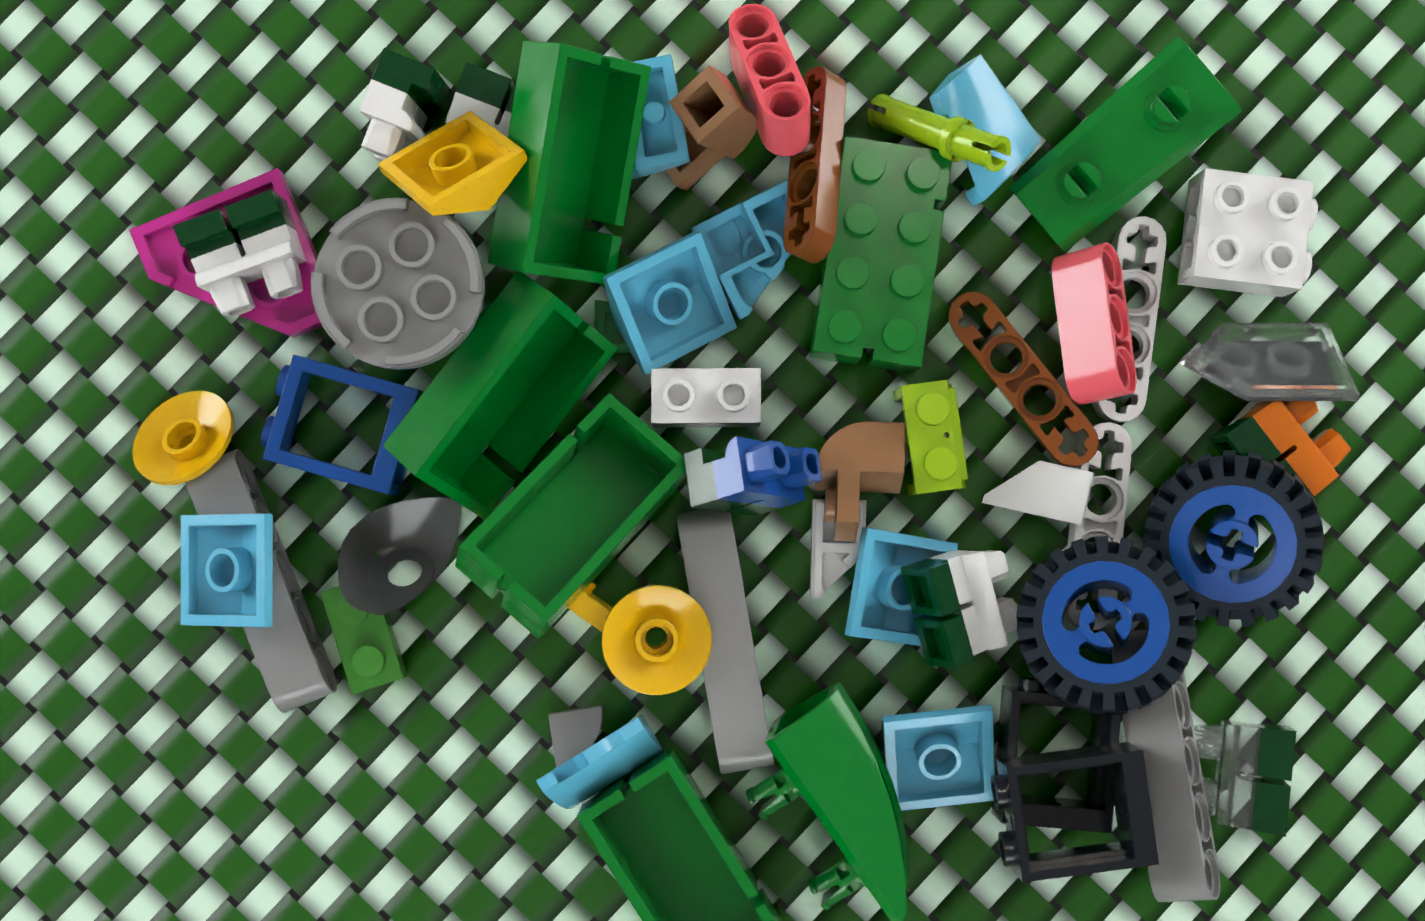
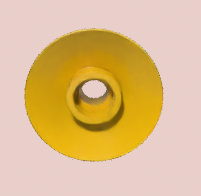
M208 391L185 392L159 405L142 423L133 443V461L139 473L150 482L159 485L182 484L205 473L221 458L231 441L234 430V417L230 407L220 396Z
M666 585L640 587L623 596L610 610L602 630V650L610 671L626 687L647 695L670 694L688 686L705 668L712 648V631L707 615L702 607L689 594ZM659 627L666 632V638L661 644L651 645L646 641V633L651 628Z

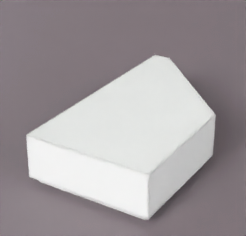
M1038 461L986 493L982 503L1082 526L1095 473Z
M812 499L810 598H820L835 581L857 562L862 527H866V500H859V524L856 542L834 541V522H824L825 499Z

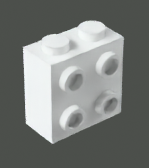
M1205 168L1191 178L1188 182L1177 284L1284 297L1301 290L1303 284L1307 282L1312 268L1311 253L1306 251L1308 232L1313 228L1318 213L1317 201L1312 199L1314 181Z

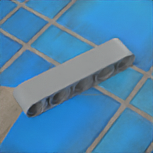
M239 449L223 454L205 473L185 482L198 515L270 514L250 463ZM273 522V627H243L274 704L281 712L286 713L336 692L337 683L333 668Z
M707 509L677 513V524L689 594L704 610L712 631V648L708 662L703 669V676L720 773L727 774L773 766V754L765 743L769 730L731 513Z
M1146 629L1130 631L1129 638L1122 648L1113 635V664L1131 658L1141 649L1146 641ZM1183 671L1180 678L1161 698L1155 699L1150 705L1140 710L1136 708L1127 711L1126 714H1122L1126 742L1142 749L1144 753L1159 865L1147 867L1151 888L1158 902L1217 900L1220 895L1219 866Z

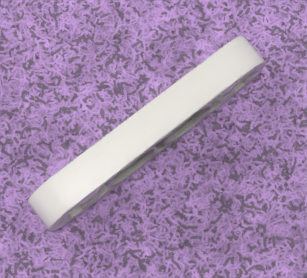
M1146 216L1135 217L1124 223L1115 232L1112 240V246L1118 254L1121 268L1122 264L1128 266L1135 262L1136 247L1131 243H1127V238L1141 230L1143 240L1151 242V247L1140 253L1138 268L1148 266L1149 272L1141 269L1122 270L1124 281L1134 280L1139 282L1146 293L1145 302L1140 308L1132 309L1127 307L1130 331L1139 343V352L1134 358L1137 376L1136 390L1133 394L1125 395L1131 397V404L1121 407L1119 413L1115 412V403L1103 400L1092 403L1096 414L1104 421L1112 423H1123L1138 417L1143 411L1147 400L1166 251V233L1161 224L1155 219Z
M1106 422L1093 425L1098 434V439H1102L1105 432L1108 433V442L1117 444L1116 453L1106 456L1104 471L1115 469V478L1106 475L1094 476L1092 486L1101 484L1110 490L1113 496L1112 506L1103 515L1094 514L1087 507L1082 526L1070 523L1067 549L1071 547V542L1079 539L1085 541L1091 537L1108 536L1109 542L1120 543L1121 538H1123L1132 443L1127 431L1118 424ZM1084 432L1080 436L1077 446V455L1079 457L1086 453L1082 445L1088 437ZM1097 450L1094 457L1088 463L1075 468L1086 471L1089 468L1099 469L1101 467V452ZM1110 589L1092 590V599L1097 601L1098 597L1101 596L1117 599V591ZM1088 592L1077 597L1070 604L1064 615L1066 620L1073 626L1079 627L1081 611L1076 610L1077 599H1086ZM1093 612L1095 614V627L1092 630H1099L1107 626L1111 620L1106 621L1100 612Z

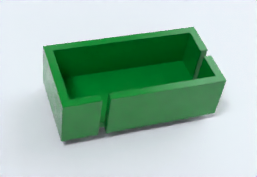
M523 41L508 138L525 150L528 160L497 200L487 263L521 273L604 284L603 276L616 270L622 237L583 229L584 218L624 226L651 66L612 56H602L601 53L562 43Z
M845 136L842 145L836 236L831 250L823 261L809 358L856 365L862 358L863 349H870L873 351L867 356L866 367L912 374L921 368L945 212L940 211V208L947 198L952 164L951 160L940 155L939 150Z
M517 271L471 330L467 338L461 343L386 440L383 447L414 476L481 518L486 519L515 481L485 456L482 451L489 445L513 467L523 472L618 348L590 324L585 322L583 318L557 296L524 273Z
M608 393L577 425L574 435L572 436L569 433L460 544L455 567L492 599L499 592H502L504 598L501 607L539 640L678 489L686 476L684 456L613 395Z
M673 746L633 771L629 780L630 787L622 778L582 804L577 814L578 820L642 921H783L763 888L758 890L756 877Z

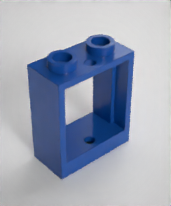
M293 354L291 364L285 365L278 377L276 393L281 397L275 417L270 416L263 428L261 445L265 447V452L262 459L388 495L399 496L407 468L383 447V444L424 392ZM311 375L393 397L372 474L289 451Z

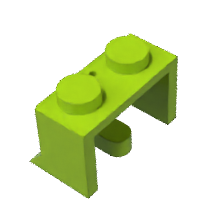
M947 380L903 385L893 391L894 402L902 401L907 432L905 443L909 449L914 484L906 485L907 495L966 488L965 480L968 479L955 387L952 388V384H948Z

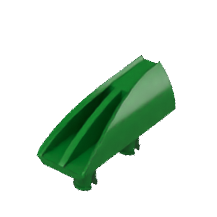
M1177 36L1011 185L1009 189L1065 253L1241 113L1242 110L1237 101L1188 44Z
M839 682L790 708L773 722L765 743L783 768L756 786L747 789L746 796L749 803L752 804L773 795L761 806L758 814L762 820H766L771 817V814L802 795L846 858L819 875L808 879L809 888L813 895L830 888L823 894L821 907L824 910H829L834 904L865 886L890 921H903L907 914L906 888L910 881L909 852L903 815L892 779L880 750L858 709Z

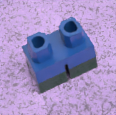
M736 436L728 443L726 452L700 448L684 454L691 508L758 516L805 501L804 486L819 482L822 478L819 456L816 449L808 447L798 449L772 440L764 442Z

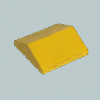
M468 111L379 162L378 166L381 173L432 216L490 210L528 158L524 149L473 112Z

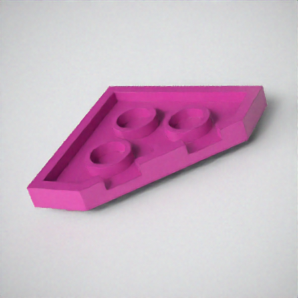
M278 168L129 230L150 280L217 307L211 293L197 287L195 281L196 271L187 250L180 246L173 226L217 209L227 213L225 206L272 189L287 201L306 262L298 265L303 291L286 298L274 299L270 297L264 278L247 283L255 308L239 316L293 338L322 327L316 314L311 294V273L315 270L318 255L284 173Z

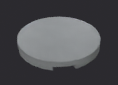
M384 198L353 209L337 221L329 230L331 233L324 242L316 261L315 270L311 273V294L316 314L323 328L344 351L359 360L377 367L396 370L414 369L432 364L444 358L467 338L475 326L482 309L485 277L482 261L473 241L450 215L432 216L416 201L409 200L408 198Z

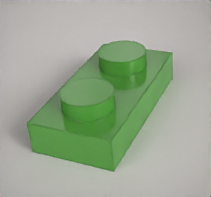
M340 586L320 592L352 695L408 676L388 613L376 615L357 610L345 600Z

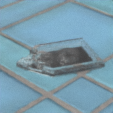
M1223 323L1211 333L1210 339L1200 348L1196 347L1182 357L1180 362L1181 365L1245 401L1353 402L1358 401L1360 396L1331 328L1327 323Z

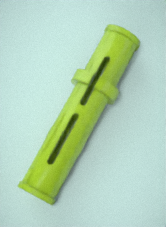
M879 94L871 101V104L886 109L884 114L868 108L867 120L872 127L884 129L938 149L942 157L951 161L959 162L965 159L985 167L991 172H997L1006 165L1007 161L992 156L990 151L993 150L1010 157L1011 143L1007 137L975 128V124L964 117L955 116L949 119L894 99L887 94Z

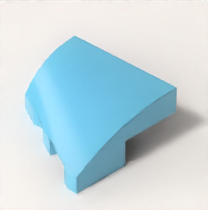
M981 54L948 74L929 97L935 114L949 119L955 116L964 117L975 124V128L995 135H1003L1010 140V157L993 150L990 151L992 156L1007 161L1006 165L997 172H991L985 167L965 160L975 187L965 191L967 199L973 207L983 202L1000 187L1041 141V138Z
M788 179L690 228L691 232H701L724 295L738 319H742L753 310L752 306L768 284L776 279L784 268L785 261L791 255L786 252L783 245Z
M640 715L536 781L542 792L550 800L565 809H572L659 755L664 750L644 716Z

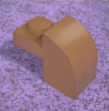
M710 65L669 101V104L684 123L691 162L667 169L666 172L678 188L687 191L722 158L727 156L734 160L739 156L756 132L757 118L726 75Z
M875 421L854 423L838 430L822 447L819 453L822 478L821 481L815 483L814 490H825L824 522H834V541L856 542L859 524L860 492L900 494L905 469V423Z

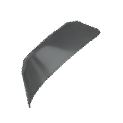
M424 497L403 500L381 507L361 519L350 529L343 540L338 557V581L345 600L357 610L383 615L397 611L417 597L432 584L451 557L457 540L461 515L460 504L448 497ZM374 552L378 553L381 558L374 555ZM403 560L418 562L421 565L422 572L414 583L407 586H397L389 581V571L396 563Z

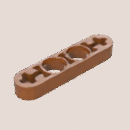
M820 66L812 68L803 77L811 100L810 140L808 146L802 152L790 156L783 245L786 252L812 264L824 259L835 241L846 102V82L844 79Z
M966 292L958 296L951 304L949 310V323L955 336L1054 460L1060 465L1067 467H1080L1088 463L1096 454L1099 446L1098 434L1094 426L988 296L979 292ZM967 305L973 310L979 309L981 306L986 309L982 319L991 334L998 325L1005 331L992 337L981 351L974 345V343L983 340V336L976 327L969 325L963 328L959 324L964 319L961 309ZM1002 344L1015 346L1022 355L1021 365L1011 373L998 372L990 362L992 351ZM1034 386L1048 387L1055 396V406L1048 414L1040 416L1031 414L1024 406L1023 398L1025 393ZM1066 408L1073 417L1063 420V424L1072 434H1077L1081 430L1086 434L1088 438L1082 445L1086 453L1080 457L1073 451L1064 455L1059 450V447L1064 442L1063 436L1054 427L1050 434L1046 435L1040 426L1054 421L1061 414L1062 410Z

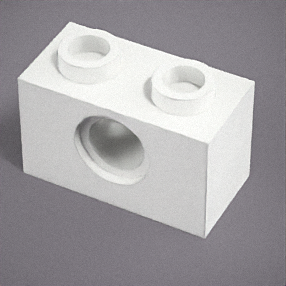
M761 368L651 369V423L653 427H759L761 424Z

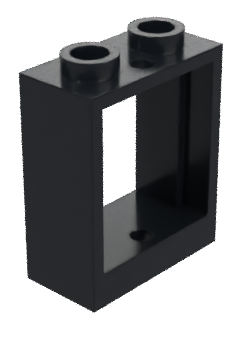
M1019 677L1018 686L1002 685L995 775H999L997 759L1017 756L1021 703L1071 708L1065 705L1063 700L1056 696L1053 697L1046 692L1044 686L1035 678ZM1093 714L1090 747L1119 743L1121 714ZM1109 765L1089 767L1086 800L1021 794L1026 826L1112 833L1114 799ZM992 801V814L1001 823L1005 824L1004 810H997L994 801Z
M1129 742L997 759L999 775L991 776V791L995 808L997 810H1004L1006 831L998 833L1001 859L1004 866H1011L1012 871L1022 882L1159 865L1142 749ZM1109 765L1119 842L1029 853L1019 777Z

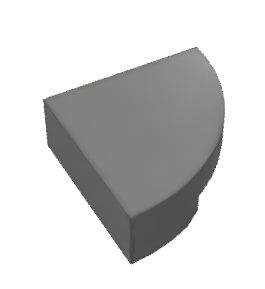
M603 704L550 712L548 714L556 768L594 744L602 726Z

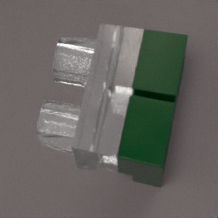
M1221 719L1220 726H1194L1199 758L1217 760L1215 780L1203 778L1209 814L1212 815L1217 824L1286 837L1291 786L1284 780L1292 781L1297 731L1286 725L1241 723ZM1240 774L1252 775V776H1259L1260 778H1258V777H1251V776H1244V775H1240Z

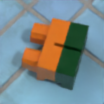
M1266 400L1259 402L1243 417L1231 425L1224 426L1208 438L1222 456L1223 451L1236 450V455L1248 456V452L1261 454V459L1269 463L1273 459L1284 465L1286 472L1290 475L1295 473L1303 481L1304 488L1307 492L1311 491L1313 497L1339 476L1334 468L1351 451V448L1342 436L1332 428L1323 430L1311 440L1301 427V424L1319 411L1314 401Z

